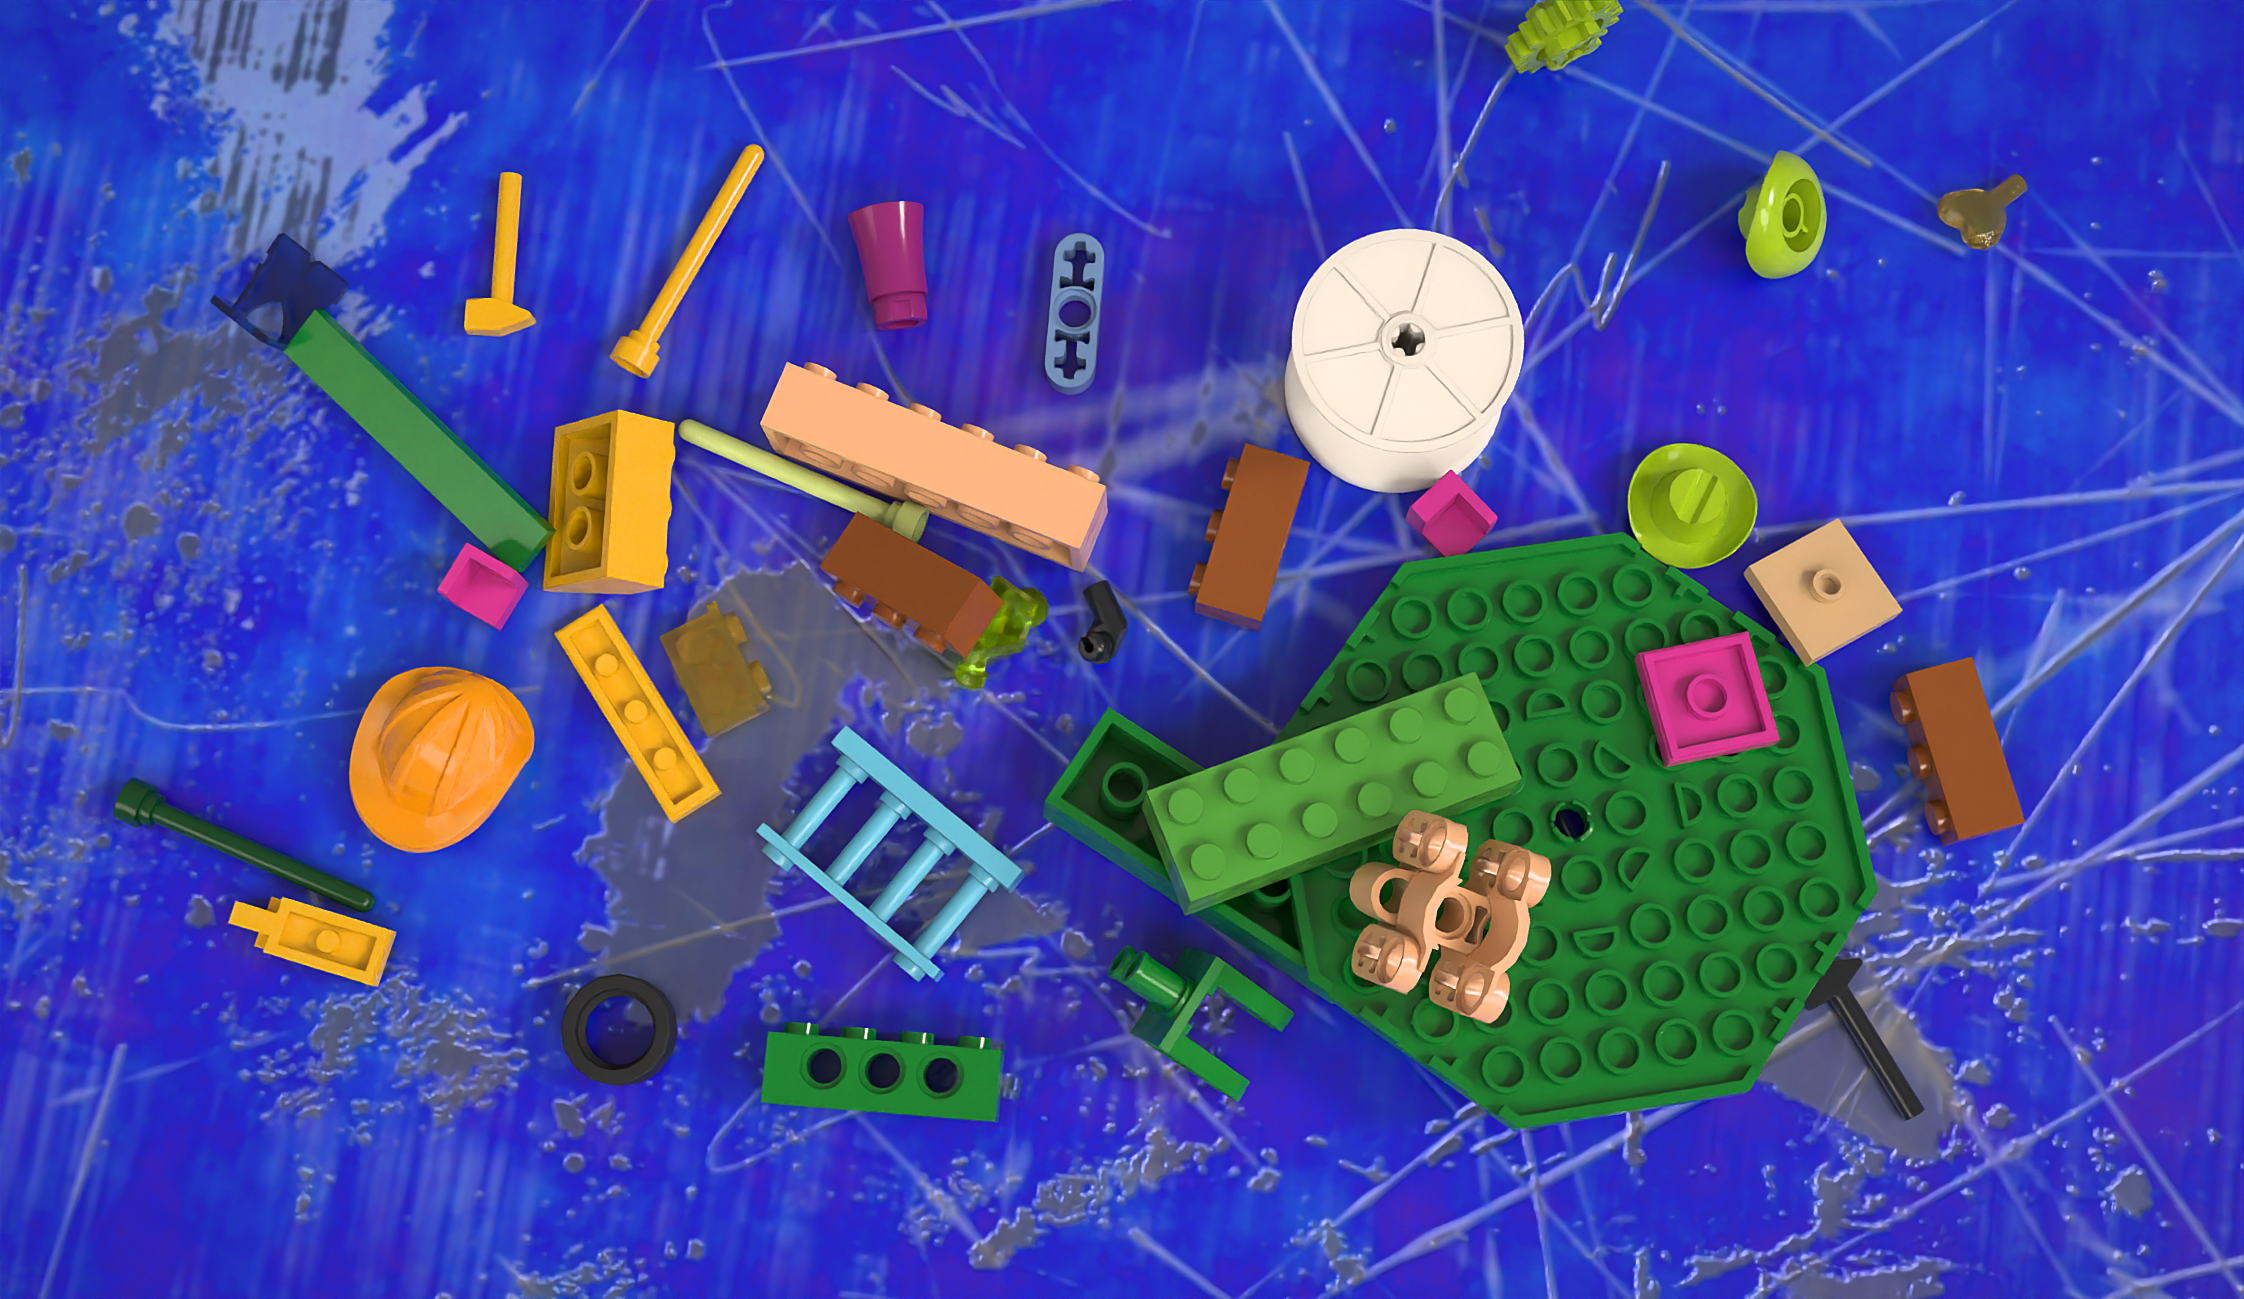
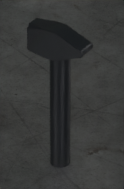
M1860 958L1833 961L1807 997L1804 1007L1807 1011H1811L1830 1000L1904 1121L1917 1116L1925 1108L1848 986V983L1861 967L1862 960Z

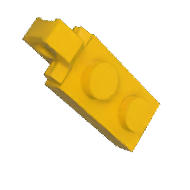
M272 896L267 910L235 901L228 921L230 924L259 932L254 946L264 949V953L375 987L379 985L397 933L285 897L278 899Z

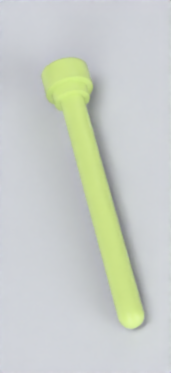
M692 419L684 420L679 425L678 433L687 442L853 513L858 511L915 543H918L923 534L929 517V508L910 500H906L904 503L896 500L892 504L886 503Z

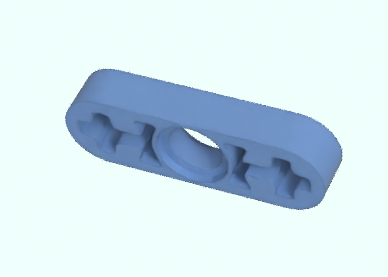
M1085 233L1071 234L1062 239L1055 250L1045 370L1050 385L1056 391L1066 395H1075L1085 391L1092 384L1096 372L1105 261L1101 244L1094 237ZM1076 250L1086 251L1087 259L1095 261V263H1087L1084 266L1083 287L1073 286V265L1071 262L1065 261V259H1073L1076 255ZM1062 284L1069 286L1061 289ZM1094 286V290H1093V291H1090V290L1086 289V288H1089V287ZM1070 301L1085 303L1091 310L1090 319L1080 327L1065 325L1059 318L1060 309L1064 304ZM1057 337H1061V338L1065 339V340H1061V341L1056 342V338H1057ZM1090 339L1089 344L1081 342L1083 340ZM1067 341L1077 342L1076 355L1078 365L1086 367L1085 370H1076L1074 379L1064 378L1063 370L1055 367L1056 364H1065Z

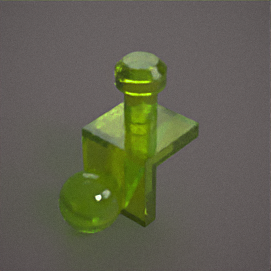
M1002 576L993 577L990 588L1004 603L967 658H964L963 662L956 664L953 678L958 686L970 691L983 688L988 678L985 667L989 657L1022 652L1029 630L1040 626L1046 620L1049 613L1048 599L1039 589L1034 587L1019 589Z

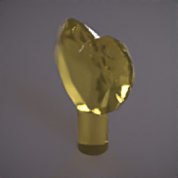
M2012 174L1990 192L1976 188L1948 192L1938 201L1937 216L1946 225L1959 229L1962 240L1970 248L1987 250L1998 243L2004 232L2007 221L2005 207L2027 191V183L2020 175Z

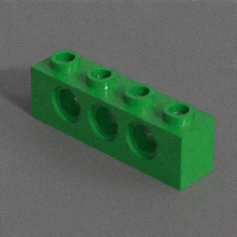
M784 1022L783 1033L768 1031L761 1095L762 1103L999 1122L1004 1052L992 1049L991 1038L958 1036L956 1047L934 1045L935 1034L900 1031L899 1042L876 1040L877 1029L843 1026L841 1037L819 1036V1025L799 1022ZM833 1050L841 1059V1072L834 1081L822 1084L814 1077L812 1064L819 1053ZM882 1055H892L898 1061L900 1067L897 1081L887 1088L876 1087L871 1081L869 1074L873 1061ZM950 1060L956 1065L958 1070L957 1083L948 1092L936 1093L928 1085L927 1072L936 1061Z

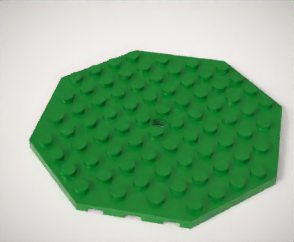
M1624 532L1404 562L1380 597L1347 639L1332 663L1307 694L1292 718L1271 744L1280 743L1471 672H1476L1522 779L1508 796L1447 818L1468 826L1466 856L1458 876L1463 881L1457 886L1463 887L1469 880V870L1476 851L1481 844L1490 839L1520 846L1531 852L1543 855L1549 859L1551 864V877L1544 896L1535 906L1528 908L1530 924L1526 945L1516 962L1505 971L1510 981L1509 995L1506 1005L1498 1018L1491 1023H1483L1434 1004L1430 1000L1428 993L1429 981L1436 963L1441 958L1440 944H1437L1438 950L1432 948L1424 972H1422L1418 982L1407 995L1366 980L1353 972L1351 965L1352 954L1359 935L1368 925H1378L1379 921L1355 907L1350 897V882L1356 870L1366 863L1375 861L1399 866L1400 862L1394 858L1392 851L1394 838L1287 878V884L1291 893L1290 900L1299 949L1303 958L1306 984L1512 1131L1741 1095L1750 1091L1761 1074V1069L1777 1044L1781 1043L1803 1009L1807 997L1820 977L1824 976L1848 939L1847 935L1862 912L1868 908L1878 892L1825 669L1816 663L1806 667L1800 657L1774 640L1776 638L1774 634L1739 610L1734 613L1707 595L1708 589L1673 565L1666 567L1640 549L1642 544ZM1748 631L1780 740L1771 746L1665 767L1634 658L1643 652ZM1571 809L1582 817L1584 822L1582 836L1573 839L1563 835L1557 827H1554L1555 816L1558 811ZM1391 879L1385 882L1380 889L1379 899L1381 905L1388 902L1392 896L1393 885ZM1443 901L1437 910L1435 923L1440 920L1443 914ZM1491 920L1484 927L1483 940L1489 931Z

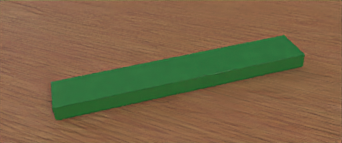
M314 309L283 352L504 564L518 573L524 572L555 534L556 530L325 310Z

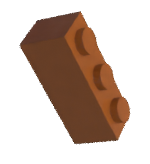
M1245 443L1240 459L1230 456L1221 484V489L1230 491L1224 511L1213 509L1204 539L1206 542L1213 543L1211 554L1207 564L1197 561L1188 589V594L1197 596L1195 613L1257 632L1260 631L1310 466L1309 461Z
M858 511L819 566L836 582L831 590L837 596L856 608H860L864 601L874 606L871 613L896 631L900 632L904 624L916 630L912 636L922 645L939 655L943 653L945 648H948L966 659L1004 603L981 578Z
M1973 657L1907 673L1893 682L1894 692L1890 693L1892 713L1899 725L1905 724L1911 746L1907 748L1908 763L1913 776L1917 780L1922 779L1929 800L1924 805L1925 817L1931 832L1934 835H1940L1943 847L2008 830L2025 823Z

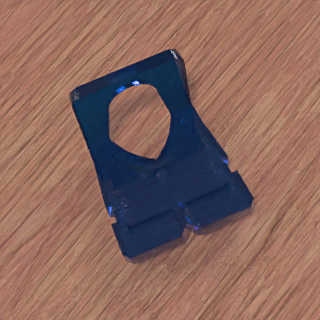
M285 233L278 234L266 252L269 254L263 264H258L244 291L235 303L215 294L210 299L214 306L256 339L282 352L314 309L326 311L332 304L337 305L349 289L348 281L323 262L315 261L313 254ZM281 303L283 311L281 336L277 337L261 329L245 317L262 306Z

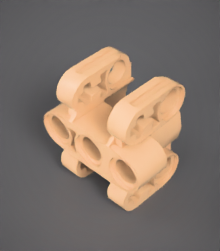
M1411 810L1400 822L1393 840V856L1400 862L1399 866L1373 861L1357 869L1351 879L1349 888L1351 901L1358 910L1379 921L1378 925H1368L1359 935L1352 954V970L1359 977L1407 995L1418 982L1422 972H1424L1432 948L1438 950L1437 944H1440L1441 958L1436 963L1429 981L1428 993L1430 1000L1434 1004L1483 1023H1491L1498 1018L1506 1005L1510 981L1505 971L1516 962L1526 945L1530 924L1528 908L1535 906L1546 892L1551 877L1550 861L1545 856L1520 846L1490 839L1481 844L1476 851L1469 870V880L1463 887H1459L1457 885L1463 881L1458 876L1466 856L1468 826L1442 816L1419 810ZM1391 879L1393 885L1392 896L1388 902L1381 905L1379 899L1380 889L1385 882ZM1443 901V914L1440 920L1435 923L1437 910ZM1491 920L1489 931L1483 940L1484 927Z

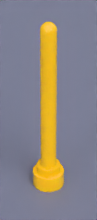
M750 144L744 148L638 331L631 330L627 337H620L610 354V358L620 367L636 376L649 379L660 360L657 355L660 349V345L657 343L658 339L764 159V151L759 145Z

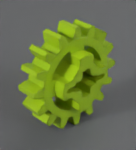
M1546 0L1543 3H1537L1525 13L1528 21L1518 25L1520 31L1507 37L1509 43L1504 45V49L1520 74L1528 70L1530 74L1535 73L1544 65L1550 71L1563 69L1568 63L1596 50L1602 44L1599 37L1608 33L1606 27L1619 21L1618 15L1623 12V9L1618 0Z

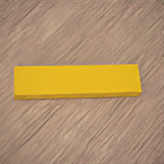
M600 604L554 633L672 823L675 824L722 794L603 604Z

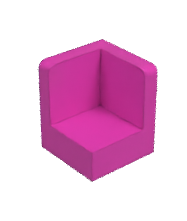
M1450 469L1410 506L1405 520L1442 557L1467 554L1493 529L1498 517Z
M466 542L439 585L437 592L453 605L500 631L529 583L511 567Z

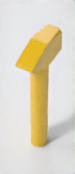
M503 172L500 174L491 298H471L466 300L464 328L469 335L502 337L536 323L535 318L529 311L513 305L522 176L517 173Z

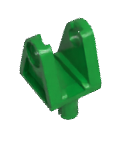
M1130 945L1124 946L1110 964L1107 975L1112 979L1118 980L1147 1000L1146 1009L1130 1033L1239 1103L1250 1081L1186 1037L1192 1028L1188 1021L1204 996L1212 997L1214 992L1272 1029L1275 1028L1280 1032L1289 1024L1295 1013L1215 955L1186 946L1170 970L1151 958L1147 952L1142 950L1137 953Z

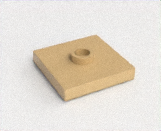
M1839 518L1748 566L1743 573L1806 667L1891 621L1903 611Z

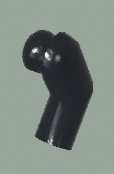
M1108 580L1097 582L1083 591L1094 620L1086 636L1081 637L1078 644L1079 653L1084 660L1100 665L1107 663L1116 656L1128 630L1127 620Z

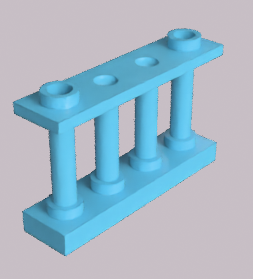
M845 725L831 742L841 754L835 762L839 768L781 836L764 822L756 832L766 839L768 843L761 851L786 872L796 864L898 949L899 952L893 958V961L918 982L925 974H928L938 982L945 973L930 961L934 954L987 890L993 893L1000 885L1011 894L1025 875L1022 869ZM869 777L885 790L879 798L883 803L827 870L823 872L798 850L856 782L862 784ZM913 813L929 826L923 833V836L927 839L867 909L845 891L842 886L901 817L906 820ZM957 849L973 863L967 870L970 876L913 945H910L887 926L886 922L945 853L947 856H950Z

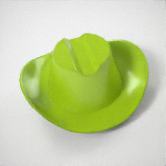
M1779 150L1764 178L1763 184L1750 187L1745 192L1747 195L1745 204L1738 211L1740 231L1744 238L1747 239V260L1751 268L1759 276L1768 279L1784 278L1804 270L1814 260L1821 247L1827 221L1822 188L1814 170L1801 157L1791 152Z
M1675 443L1654 450L1637 467L1628 491V515L1637 541L1642 544L1641 547L1648 554L1669 566L1695 569L1706 567L1725 559L1746 541L1755 524L1757 497L1751 482L1744 472L1724 454L1702 445Z

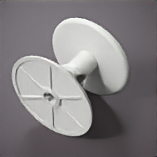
M1417 229L1388 230L1367 235L1342 247L1330 256L1309 280L1298 302L1293 321L1292 349L1285 372V399L1290 421L1303 446L1319 464L1333 475L1350 484L1372 491L1386 493L1419 491L1432 487L1450 469L1456 475L1459 474L1480 455L1488 444L1498 424L1502 407L1512 393L1520 373L1524 352V331L1516 300L1503 277L1490 262L1471 247L1443 234Z

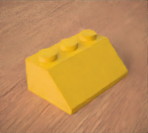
M618 409L555 427L548 523L556 532L546 544L543 590L550 592L631 595L664 588V576L668 568V556L666 554L667 529L672 511L670 484L672 465L675 460V446L673 444L675 423Z

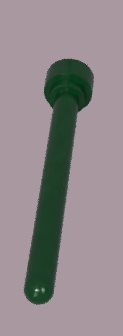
M131 778L125 784L116 800L113 811L114 818L135 828H139L142 825L152 827L154 824H158L358 912H369L375 905V897L370 891L167 804L166 797L159 794L157 786L139 778Z

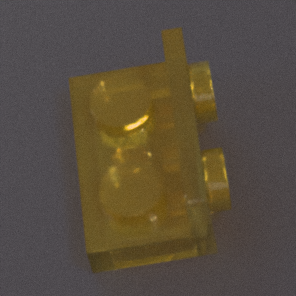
M716 601L705 606L708 613L659 636L709 739L717 737L771 710L764 694L773 690L759 660L749 664L740 644L749 639L736 612L732 610L725 614Z

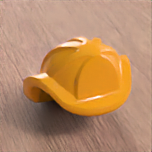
M436 666L415 668L392 677L381 686L367 706L351 751L349 786L359 817L380 840L394 848L412 853L437 851L466 838L478 829L493 813L533 753L535 736L527 711L507 688L476 672L473 673L453 667Z

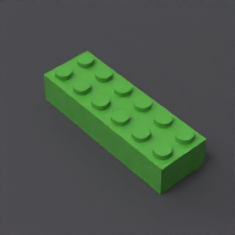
M1474 671L1146 791L1142 810L1183 913L1186 916L1393 839L1400 822L1411 810H1419L1449 818L1508 796L1522 777L1478 676Z

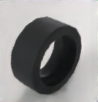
M624 974L598 977L581 987L567 1005L561 1025L563 1048L573 1066L590 1080L614 1086L642 1083L660 1072L673 1054L678 1035L676 1014L666 995L648 981ZM627 996L635 998L646 1006L653 1020L654 1033L650 1046L641 1057L631 1063L614 1065L604 1062L593 1053L587 1043L586 1027L590 1014L598 1004L611 997Z

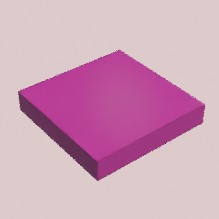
M1748 631L1643 652L1634 658L1665 767L1771 746L1780 740Z

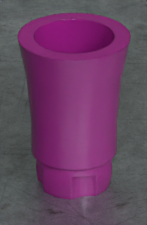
M908 201L879 203L859 208L847 216L861 261L868 304L872 305L878 330L910 329L926 324L927 308L925 298L929 294L923 248L924 206L920 203Z

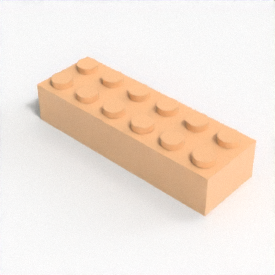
M789 362L786 363L760 422L775 453L904 503L906 500L913 501L929 508V513L1083 573L1108 513L1106 486L1098 483L1100 477L1097 474L1076 465H1068L1067 470L1048 464L1046 463L1047 457L1043 453L1029 446L1016 444L1013 450L993 442L994 436L991 433L971 424L964 423L961 429L940 422L942 416L926 406L910 403L907 409L888 401L889 395L872 385L858 383L856 388L837 382L835 381L837 378L835 373L818 364L806 362L804 367L801 368Z

